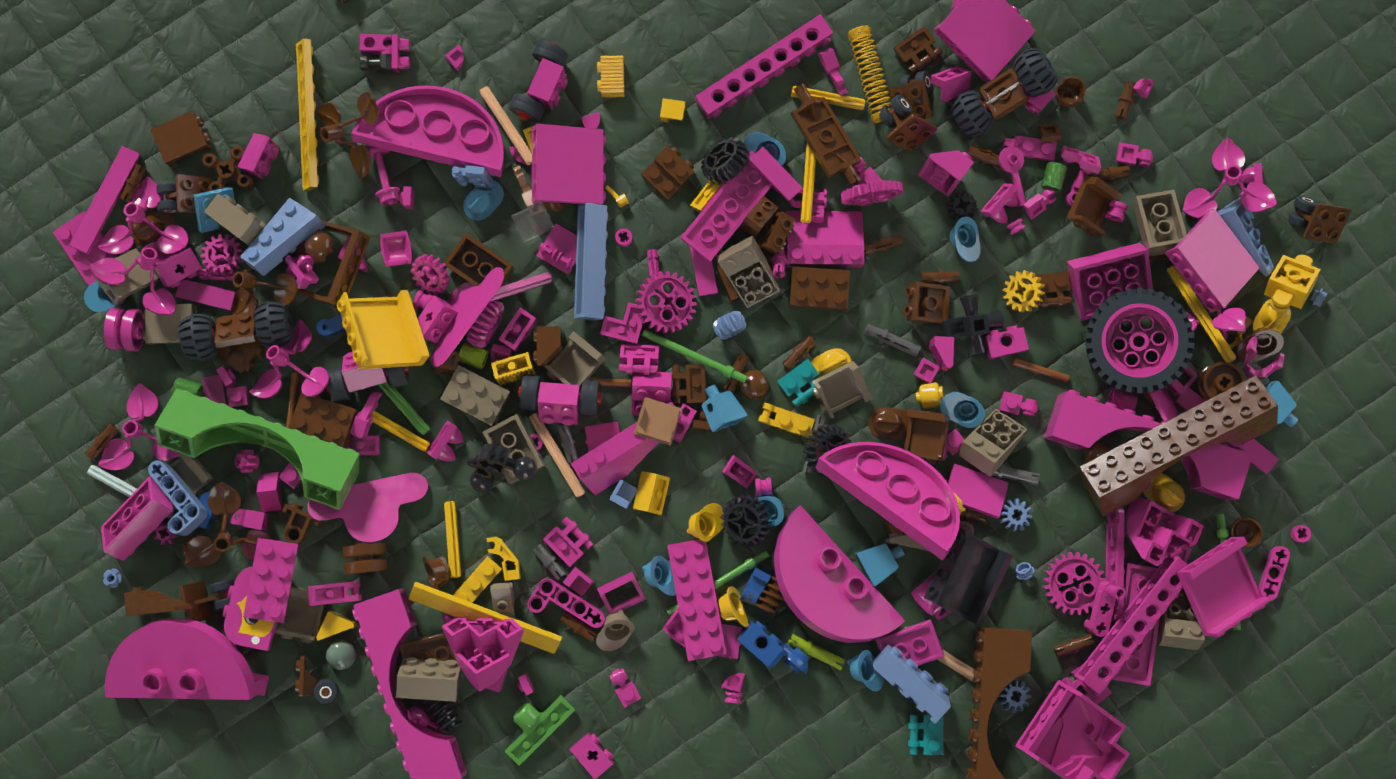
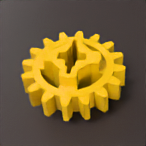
M1023 270V273L1017 271L1016 277L1010 275L1011 281H1005V284L1008 286L1002 290L1007 292L1003 299L1009 300L1006 304L1012 306L1013 310H1019V312L1024 313L1026 309V311L1031 312V306L1038 308L1037 301H1043L1040 295L1045 294V292L1041 291L1044 284L1039 283L1041 278L1035 277V273H1029L1026 270ZM1025 279H1029L1033 284H1028ZM1015 299H1019L1022 304L1016 302Z

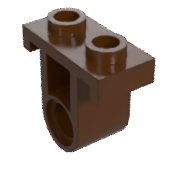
M763 196L744 218L739 229L749 237L753 236L756 238L778 207Z
M294 502L291 505L285 504L282 510L285 513H291L292 511L284 531V539L288 543L302 544L307 539L313 522L316 519L309 512L302 510V505ZM315 521V525L323 526L324 521ZM294 530H298L300 534L297 540L292 538Z

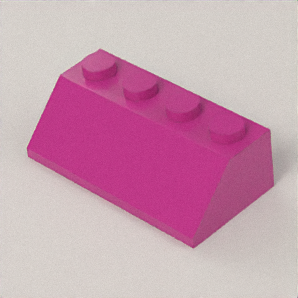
M959 150L930 154L918 175L949 197L974 161L971 160L972 158L966 152L961 153Z
M151 476L101 526L104 552L122 561L129 555H132L135 549L147 539L148 535L153 530H156L160 523L170 516L173 511L171 500Z

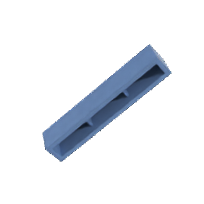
M585 203L578 206L574 319L596 321L603 319L605 314V259L607 257L606 240L608 237L606 230L608 220L606 205Z

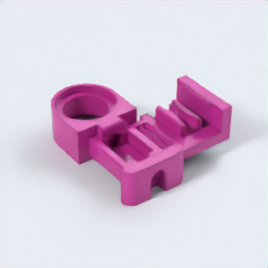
M802 188V190H800V191L796 194V195L801 196L802 198H803V188ZM824 189V192H813L811 222L823 223L824 208L827 206L826 189ZM792 198L789 204L793 207L802 208V199L797 201Z

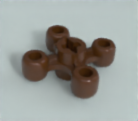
M233 147L229 161L220 162L218 157L211 153L203 156V165L208 169L217 170L219 175L217 181L209 185V191L216 190L218 187L223 189L228 182L234 181L244 190L253 188V178L248 174H240L237 167L245 152L243 147ZM225 170L231 171L232 174L226 173Z

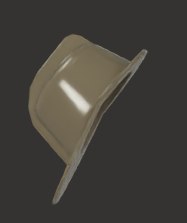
M622 610L606 617L603 628L596 639L597 646L604 651L617 650L626 643L634 632V624L629 621Z

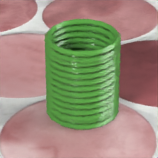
M1054 162L1047 163L1041 187L1045 190L1051 188L1054 192H1060L1067 171L1066 166Z
M181 377L176 379L172 387V395L176 388L182 391L187 390L199 397H202L204 391L203 384Z

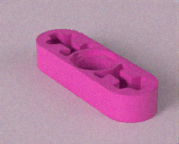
M1275 546L1270 550L1258 587L1261 597H1271V600L1277 597L1290 558V552L1286 547ZM1281 551V554L1284 556L1278 559L1276 552ZM1278 560V564H1281V566L1272 564V562H1277ZM1273 567L1278 570V577L1275 579L1269 576V571ZM1266 581L1275 582V585L1266 583ZM1269 588L1272 594L1266 596L1264 589Z

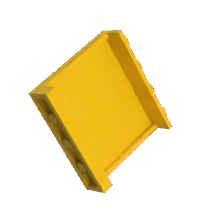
M401 290L397 297L351 299L348 298L347 292H344L338 300L337 309L341 313L342 325L346 329L348 344L351 345L353 360L356 362L358 370L421 366L430 356L408 290Z

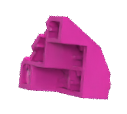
M1141 497L1132 501L1126 512L1128 536L1142 559L1155 566L1162 564L1163 560L1168 557L1172 558L1178 555L1185 547H1192L1197 544L1204 527L1193 519L1176 515L1155 502Z
M457 617L442 625L443 632L457 663L469 682L478 691L497 682L508 669L524 632L523 628L513 619L493 621V618L467 620L466 617Z

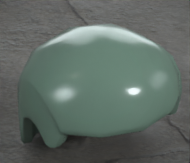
M338 639L331 642L326 649L328 664L335 669H347L355 662L356 650L350 642Z

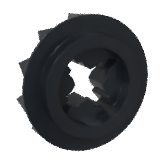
M965 191L956 192L948 199L947 211L957 221L962 217L972 218L977 211V200H975L972 194ZM959 201H962L963 204L969 203L965 207V212L962 208L955 209L960 204Z

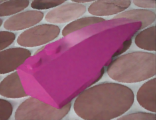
M637 422L571 463L580 480L594 495L599 494L620 479L626 477L657 445L658 441L634 434Z

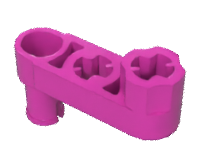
M1102 581L1099 584L1091 616L1084 622L1087 632L1099 637H1103L1108 633L1116 599L1122 600L1126 595L1124 588L1118 587L1115 583L1109 581ZM1101 606H1106V609L1101 610Z

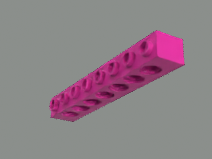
M818 15L696 95V103L707 119L718 117L723 109L733 107L741 97L744 96L746 98L750 96L755 88L765 86L773 76L779 77L785 72L784 69L789 66H796L805 55L809 57L816 52V48L819 46L824 47L832 41L833 31L822 15ZM814 35L817 39L810 41L807 36ZM798 45L801 47V50L794 51L791 47ZM783 55L786 60L778 61L776 57ZM763 65L769 66L770 70L764 72L760 69V67ZM751 75L755 80L747 82L745 77ZM734 85L737 86L739 90L737 92H731L729 90V87ZM721 96L724 100L718 103L713 98Z
M1168 557L1163 561L1075 674V677L1091 691L1100 695L1108 687V683L1119 673L1125 661L1130 659L1132 652L1143 642L1149 630L1154 628L1156 621L1167 611L1170 603L1179 596L1183 586L1177 572L1187 566L1180 557Z

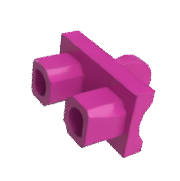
M303 254L297 258L289 255L286 256L285 261L288 264L286 272L293 277H297L298 289H307L310 283L318 282L319 279L312 270L314 260L311 256H304Z

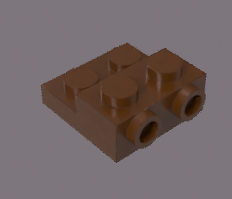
M666 146L641 173V176L667 201L695 175L693 164L687 159L683 161L679 157L681 153L675 147L670 148L669 146Z
M784 212L773 214L762 229L757 240L761 250L768 251L771 254L781 252L786 245L785 239L794 228L793 222L795 218Z
M922 282L909 283L905 290L908 305L904 308V315L907 316V321L943 325L942 320L948 319L950 287Z
M256 336L255 342L221 347L216 356L240 373L246 375L247 372L252 371L255 366V360L264 354L266 347L261 344Z

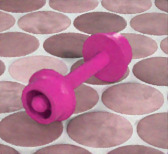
M365 144L371 158H375L383 189L375 193L376 198H379L381 205L397 203L400 200L399 193L401 190L399 187H390L382 157L388 154L390 150Z

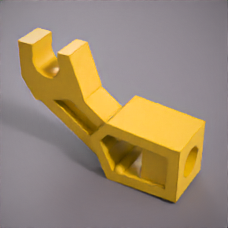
M498 537L487 538V542L495 543V547L488 549V553L500 555L504 559L502 567L505 581L521 579L520 560L516 558L502 539ZM508 560L515 562L516 570H507L508 564L506 562Z

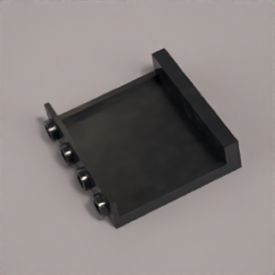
M959 527L956 539L948 555L943 561H940L924 598L969 622L981 626L1013 555L999 550L973 535L971 531Z

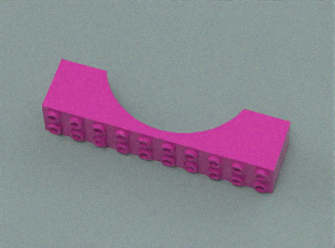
M1069 390L1057 396L1044 438L1077 450H1084L1090 448L1098 439L1112 431L1135 430L1146 433L1165 422L1161 421V423L1154 421L1153 417L1147 415L1141 417L1135 415L1136 412L1133 410L1124 409L1123 411L1117 409L1115 404L1108 402L1102 404L1095 397L1087 396L1085 398L1080 396L1079 392ZM1224 442L1198 450L1181 459V462L1187 472L1191 489L1227 501L1239 499L1253 455L1247 453V450L1241 447H1235V449L1228 447L1229 444Z
M397 589L353 605V616L356 621H359L361 627L359 628L360 637L362 640L365 639L367 645L365 647L366 655L368 658H371L373 666H371L372 673L379 681V685H377L379 694L384 696L386 702L384 704L385 712L387 715H390L392 720L390 723L391 730L398 738L396 742L398 751L403 753L405 759L403 760L405 771H409L411 779H462L467 774L455 736L434 732L418 723L412 724L408 719V710L402 699L396 698V666L400 652L399 644L403 643L409 633L417 626L406 589Z

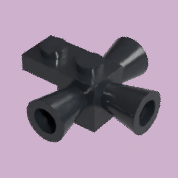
M978 294L960 297L966 315L942 320L945 337L958 338L969 336V355L987 352L982 334L990 333L989 328H1002L1004 326V318L1000 310L997 309L989 314L978 313Z

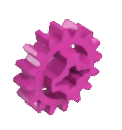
M219 234L218 239L212 236V242H205L207 248H201L204 254L200 255L203 259V265L207 267L209 272L213 271L216 275L220 271L223 275H226L228 270L233 273L232 268H239L237 263L243 262L240 257L244 253L241 249V244L238 243L235 237L231 239L228 234L225 238Z
M427 254L418 257L411 265L413 269L410 272L414 274L412 279L417 280L416 286L421 285V290L424 291L426 289L428 294L432 292L434 295H437L439 292L442 293L450 285L448 281L451 277L447 275L450 271L444 268L446 264H441L440 258L435 260L432 254L429 257Z

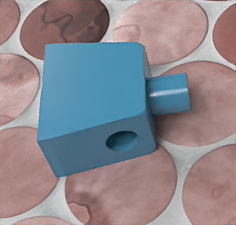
M1279 381L1270 382L1266 390L1278 404L1277 425L1284 422L1289 427H1292L1298 421V418L1291 413L1297 404Z
M716 385L705 389L709 399L702 404V408L712 432L737 425L748 416L731 391L719 393Z
M886 543L855 553L873 586L878 585L896 571L899 566L895 560L905 555L900 545L889 549Z

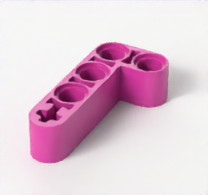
M550 578L542 580L528 600V608L531 612L539 613L543 611L551 600L594 628L601 627L606 619L605 613ZM545 582H550L553 585L550 593L543 590ZM562 592H566L569 595L567 603H562L559 600V595ZM535 598L542 601L540 609H535L532 605ZM577 603L585 605L586 610L584 613L576 612L575 606ZM590 608L593 609V611L590 612L591 614L595 616L597 614L601 615V623L597 622L595 624L593 622L594 618L591 616H588L587 619L584 617L585 615H587Z

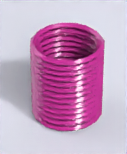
M1112 388L1107 402L1117 405V409L1123 411L1124 409H1130L1134 411L1138 395Z

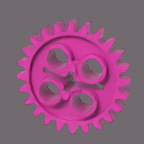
M880 180L871 184L866 183L853 186L852 189L842 191V204L864 206L873 202L889 201L903 193L902 182Z
M662 271L658 272L657 276L655 274L650 275L651 279L646 278L644 280L646 284H640V288L643 291L636 292L641 296L635 299L636 302L640 303L636 309L642 311L638 316L645 317L643 323L650 322L649 329L656 326L655 332L660 331L661 328L663 333H667L668 329L670 333L675 332V328L678 331L681 330V325H688L686 320L690 321L693 319L690 314L696 313L692 309V306L697 305L696 302H692L696 295H691L690 293L694 288L688 289L687 286L690 282L683 283L684 276L677 279L676 272L672 276H670V271L665 272L664 275ZM664 284L670 287L669 294L663 290ZM651 296L656 299V306L650 303ZM665 299H668L667 305H664ZM676 299L682 301L683 305L681 308L676 305ZM663 311L669 314L668 320L662 317Z
M1068 552L1067 558L1064 554H1060L1061 560L1053 558L1055 565L1048 563L1051 570H1044V573L1048 575V578H1042L1043 581L1047 582V585L1042 586V588L1048 589V592L1044 595L1051 596L1048 602H1056L1054 608L1058 609L1061 607L1062 613H1065L1067 609L1069 615H1073L1074 610L1077 615H1081V609L1085 613H1089L1088 607L1093 609L1099 584L1102 581H1106V578L1100 577L1104 571H1098L1097 569L1100 564L1093 565L1094 558L1087 560V554H1083L1081 558L1080 552H1076L1074 557L1072 552ZM1078 565L1083 568V573L1080 576L1075 572ZM1060 573L1065 575L1063 583H1059L1057 579ZM1086 576H1090V579L1076 583V587L1069 586L1062 591L1058 590L1062 586L1073 583V580H1081ZM1086 583L1091 586V591L1088 594H1085L1083 591V586ZM1071 591L1073 593V599L1068 602L1065 598L1066 592Z

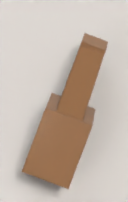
M520 165L513 168L524 192L521 195L531 216L543 211L541 204L532 203V190Z

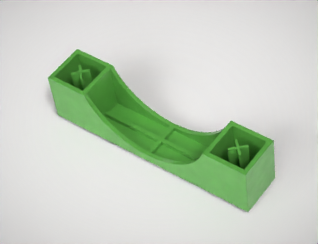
M176 388L154 425L158 446L192 458H196L201 453L214 447L231 443H251L272 449L285 457L297 470L303 484L304 498L341 510L359 474V453L353 449H346L338 446L336 443L320 440L316 436L303 434L297 429L286 428L280 423H272L260 416H253L243 410L230 408L224 403L219 404L207 397L196 396L187 390L182 391Z

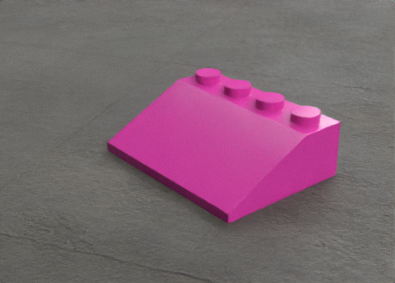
M786 211V214L795 218L793 222L794 228L786 237V267H863L864 234L862 212L824 211L823 223L811 222L806 224L801 222V211Z
M1141 243L1066 261L1069 281L1081 321L1091 319L1097 308L1106 299L1118 292L1137 288L1153 289L1148 249Z

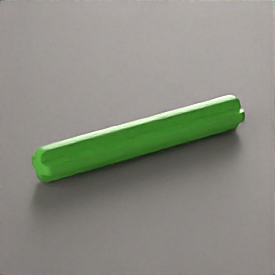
M388 379L387 382L378 384L422 435H425L430 430V427L396 388L391 385Z

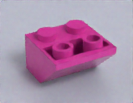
M254 133L237 167L243 172L263 180L271 170L272 160H275L278 156L279 146L270 137Z
M633 372L632 415L640 414L645 397L666 404L671 402V372L650 373V375Z

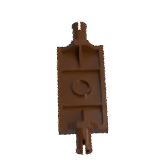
M805 84L797 86L794 91L802 104L801 107L791 112V116L828 178L843 172L850 186H854V183L856 185L861 181V178L853 166L859 164L861 158L824 97L815 99L811 97Z

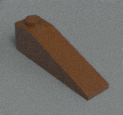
M144 587L132 588V592L124 593L126 616L192 609L190 604L155 590H145Z

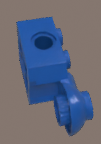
M751 621L749 626L737 637V640L770 669L773 666L775 667L785 656L784 662L797 674L800 671L807 674L808 660L810 658L797 647L794 650L787 643L780 646L782 642L774 634L769 636L765 633L767 628L759 621L756 623ZM764 637L766 643L761 647L757 646V639Z

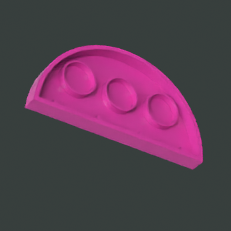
M428 85L413 86L389 93L376 101L379 111L377 122L375 124H368L364 118L358 120L351 133L353 142L462 168H466V165L485 167L489 175L500 178L502 176L504 163L503 142L495 121L475 100L449 88Z
M875 442L845 444L826 452L818 459L816 469L855 496L864 505L877 512L942 561L948 555L959 530V507L947 481L926 461L899 447Z
M801 505L788 516L776 540L774 552L775 574L786 603L805 625L820 635L836 641L860 643L878 639L905 622L901 615Z
M187 618L157 620L133 632L114 652L105 678V697L250 700L257 695L253 674L238 648L213 627Z

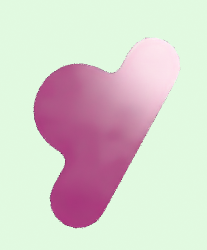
M497 267L491 270L479 286L476 287L466 282L457 287L450 295L447 302L458 313L433 349L431 355L433 366H440L448 359L498 291L504 279L502 268Z
M407 473L355 484L352 486L341 510L310 500L308 512L314 519L319 521L342 518L345 521L348 532L355 539L363 542H376L389 536L396 528L399 506L421 499L428 490V483L421 474Z

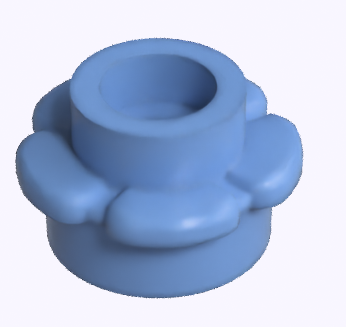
M1323 289L1320 292L1315 290L1310 299L1313 301V306L1317 305L1320 307L1327 293L1322 291Z
M1027 562L1020 563L1016 567V575L1020 580L1030 579L1035 572L1034 568Z
M117 569L107 570L103 575L104 584L111 588L117 587L122 582V574Z

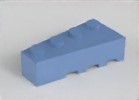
M289 198L240 257L250 268L264 276L282 262L284 256L290 252L292 254L297 250L296 247L318 229L322 230L325 224L316 214Z
M887 644L873 660V668L891 685L897 684L899 691L906 698L912 697L917 705L916 707L921 712L926 710L931 715L930 720L936 724L951 707L948 689L939 682L937 684L932 680L933 677L924 670L922 672L917 668L918 665L909 658L907 660L902 656L903 653L894 646L892 648Z

